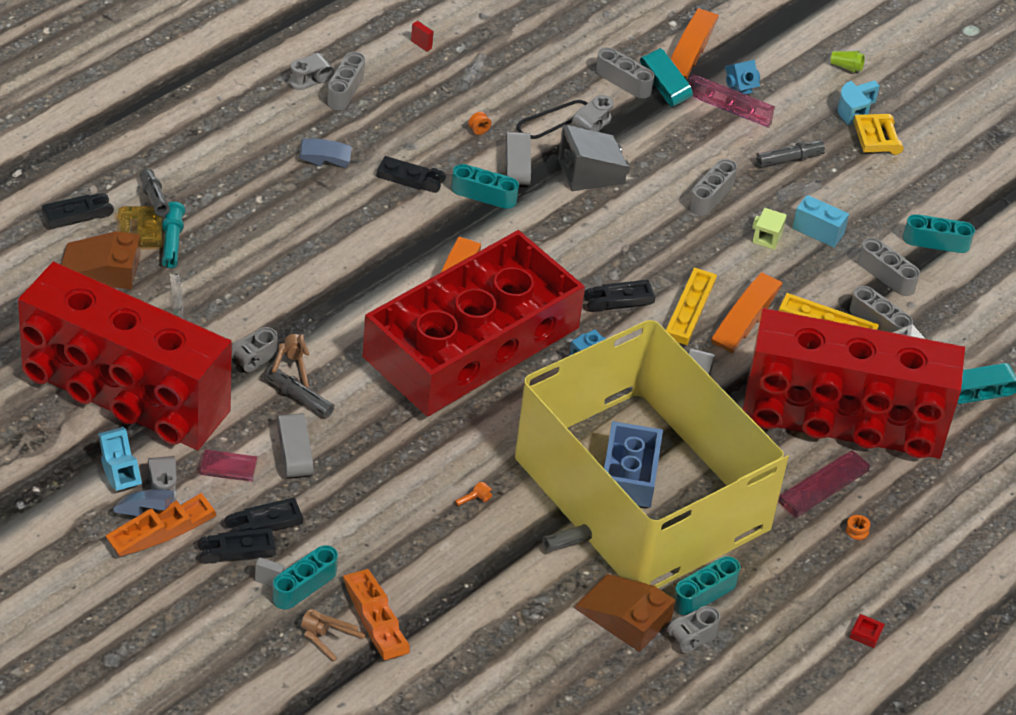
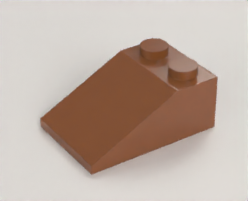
M115 231L67 243L61 265L110 287L132 290L141 256L140 234Z
M607 574L575 605V609L640 652L672 620L676 600L654 585Z

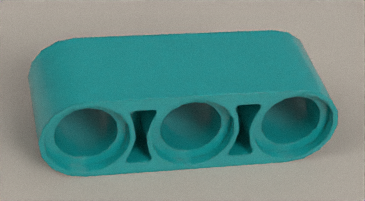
M662 48L640 57V64L654 73L653 84L671 107L693 97L689 83Z
M458 164L453 168L451 189L455 194L505 209L513 208L517 204L519 183L516 179L467 164Z
M913 214L907 218L903 240L912 246L966 253L970 250L975 228L970 223Z
M1002 363L963 370L958 404L1007 397L1015 394L1016 374L1010 364Z
M328 545L317 547L277 575L273 581V604L279 609H290L331 581L337 574L338 553L336 549Z
M724 556L679 581L673 598L676 600L674 610L681 615L690 614L735 589L741 568L739 561L733 557Z

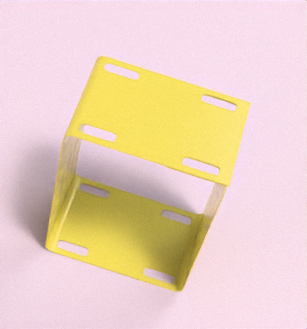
M653 320L644 321L526 376L515 459L575 527L585 524L590 528L592 538L588 541L620 577L651 584V581L680 567L678 573L654 585L660 588L771 530L789 455L783 457V451L658 322ZM642 329L641 335L614 347V342L619 338ZM559 367L557 374L529 386L530 380ZM633 386L630 393L604 404L605 399ZM633 396L643 397L725 483L726 487L660 520L650 519L567 428ZM691 510L690 516L661 530L664 523ZM761 525V528L756 532L734 542L736 537Z

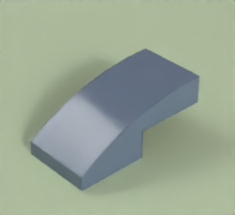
M303 139L301 141L299 158L319 166L326 160L344 168L350 163L351 146L325 139Z
M145 490L123 497L114 507V512L139 516L146 508L166 510L174 501V491Z

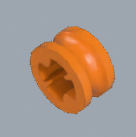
M480 111L473 114L468 121V126L477 135L487 132L492 124L490 118Z
M852 515L849 517L846 526L847 535L855 540H864L868 537L870 529L869 519L862 515Z

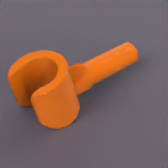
M479 482L472 492L455 500V503L459 506L477 497L483 502H487L492 497L490 492L492 488L484 482Z

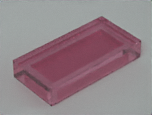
M205 449L201 475L253 482L257 456Z

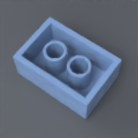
M612 421L604 469L638 506L651 508L663 429Z

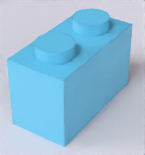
M806 195L796 209L792 229L835 247L845 234L849 213Z

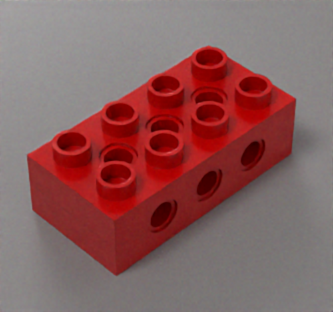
M517 230L365 314L362 357L428 417L577 330L580 325L585 286L520 230Z
M54 261L18 298L22 371L32 381L38 384L48 382L66 390L79 403L89 404L92 402L111 411L123 423L134 424L136 422L155 431L162 440L169 444L177 445L182 443L199 451L230 413L232 340Z
M763 308L748 373L742 410L759 427L765 429L782 428L803 432L817 439L829 437L854 442L864 448L880 447L906 452L915 458L932 457L941 459L961 393L965 346Z

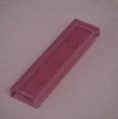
M692 74L689 78L693 98L767 128L772 124L775 106L695 74Z
M851 450L780 495L778 502L797 518L867 473L870 465Z

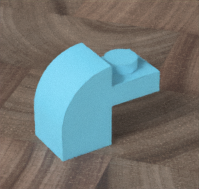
M875 80L858 86L852 81L843 85L837 110L848 126L854 124L855 115L869 114L870 105L876 103L880 85Z
M121 427L98 433L103 455L101 456V461L110 485L118 491L142 484L138 462L131 454L126 429Z

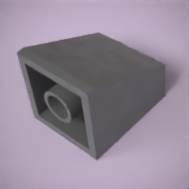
M562 125L558 162L571 191L625 184L626 175L630 171L629 163L624 159L620 144H617L613 135L570 125Z

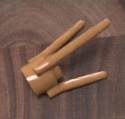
M288 335L284 339V343L278 345L279 351L271 371L276 373L282 356L285 353L289 359L298 361L302 383L305 387L309 388L303 354L308 356L310 352L305 344L304 335Z
M309 609L301 622V627L307 630L304 637L312 640L332 661H336V656L317 635L323 636L329 627H333L358 638H365V634L358 632L357 626L321 614L314 609Z

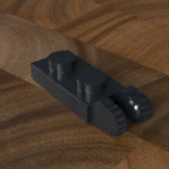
M384 156L376 174L377 178L429 192H438L441 188L440 183L444 182L446 178L445 172L437 168L429 169L388 156Z
M100 193L45 204L42 206V213L49 228L95 218L96 216L99 218L108 217L114 212V207L111 203H108V195Z
M648 279L603 284L602 286L588 288L584 291V298L589 301L587 307L592 312H601L606 308L655 303V295Z
M289 498L246 508L244 511L234 514L231 513L226 516L224 522L226 527L231 528L230 532L269 528L274 531L303 524V516L296 499Z
M271 528L219 533V535L202 537L197 542L198 549L203 550L199 555L200 562L205 564L217 563L221 559L226 561L276 556L273 530Z

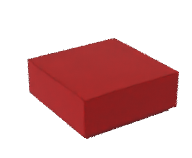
M417 20L412 23L411 41L428 52L433 46L434 31Z
M859 614L849 638L875 648L885 624Z

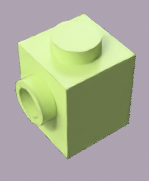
M764 208L761 216H756L752 229L755 230L753 243L775 250L784 231L787 215Z

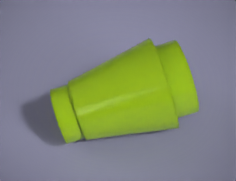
M860 51L832 52L831 64L854 73L862 71L864 67L865 54L860 53Z

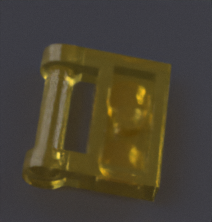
M124 206L118 209L120 232L130 233V220L137 218V234H140V247H162V216H158L155 213L153 206Z

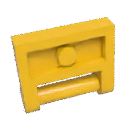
M891 114L854 116L853 122L863 152H891L894 155L903 152L904 147L902 142L898 140L894 128L895 121ZM881 126L885 128L889 140H885Z

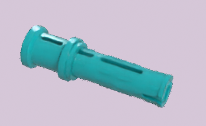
M168 202L170 210L162 222V228L165 232L162 265L165 267L167 261L166 268H175L178 265L179 236L184 229L182 217L185 214V207L179 202Z

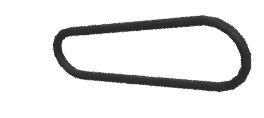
M573 100L563 105L524 118L521 121H519L517 125L518 132L524 133L522 132L520 126L522 123L543 116L545 114L562 109L575 103H582L587 105L588 102L584 100ZM573 118L538 135H530L531 139L540 138L561 128L562 125L571 123Z

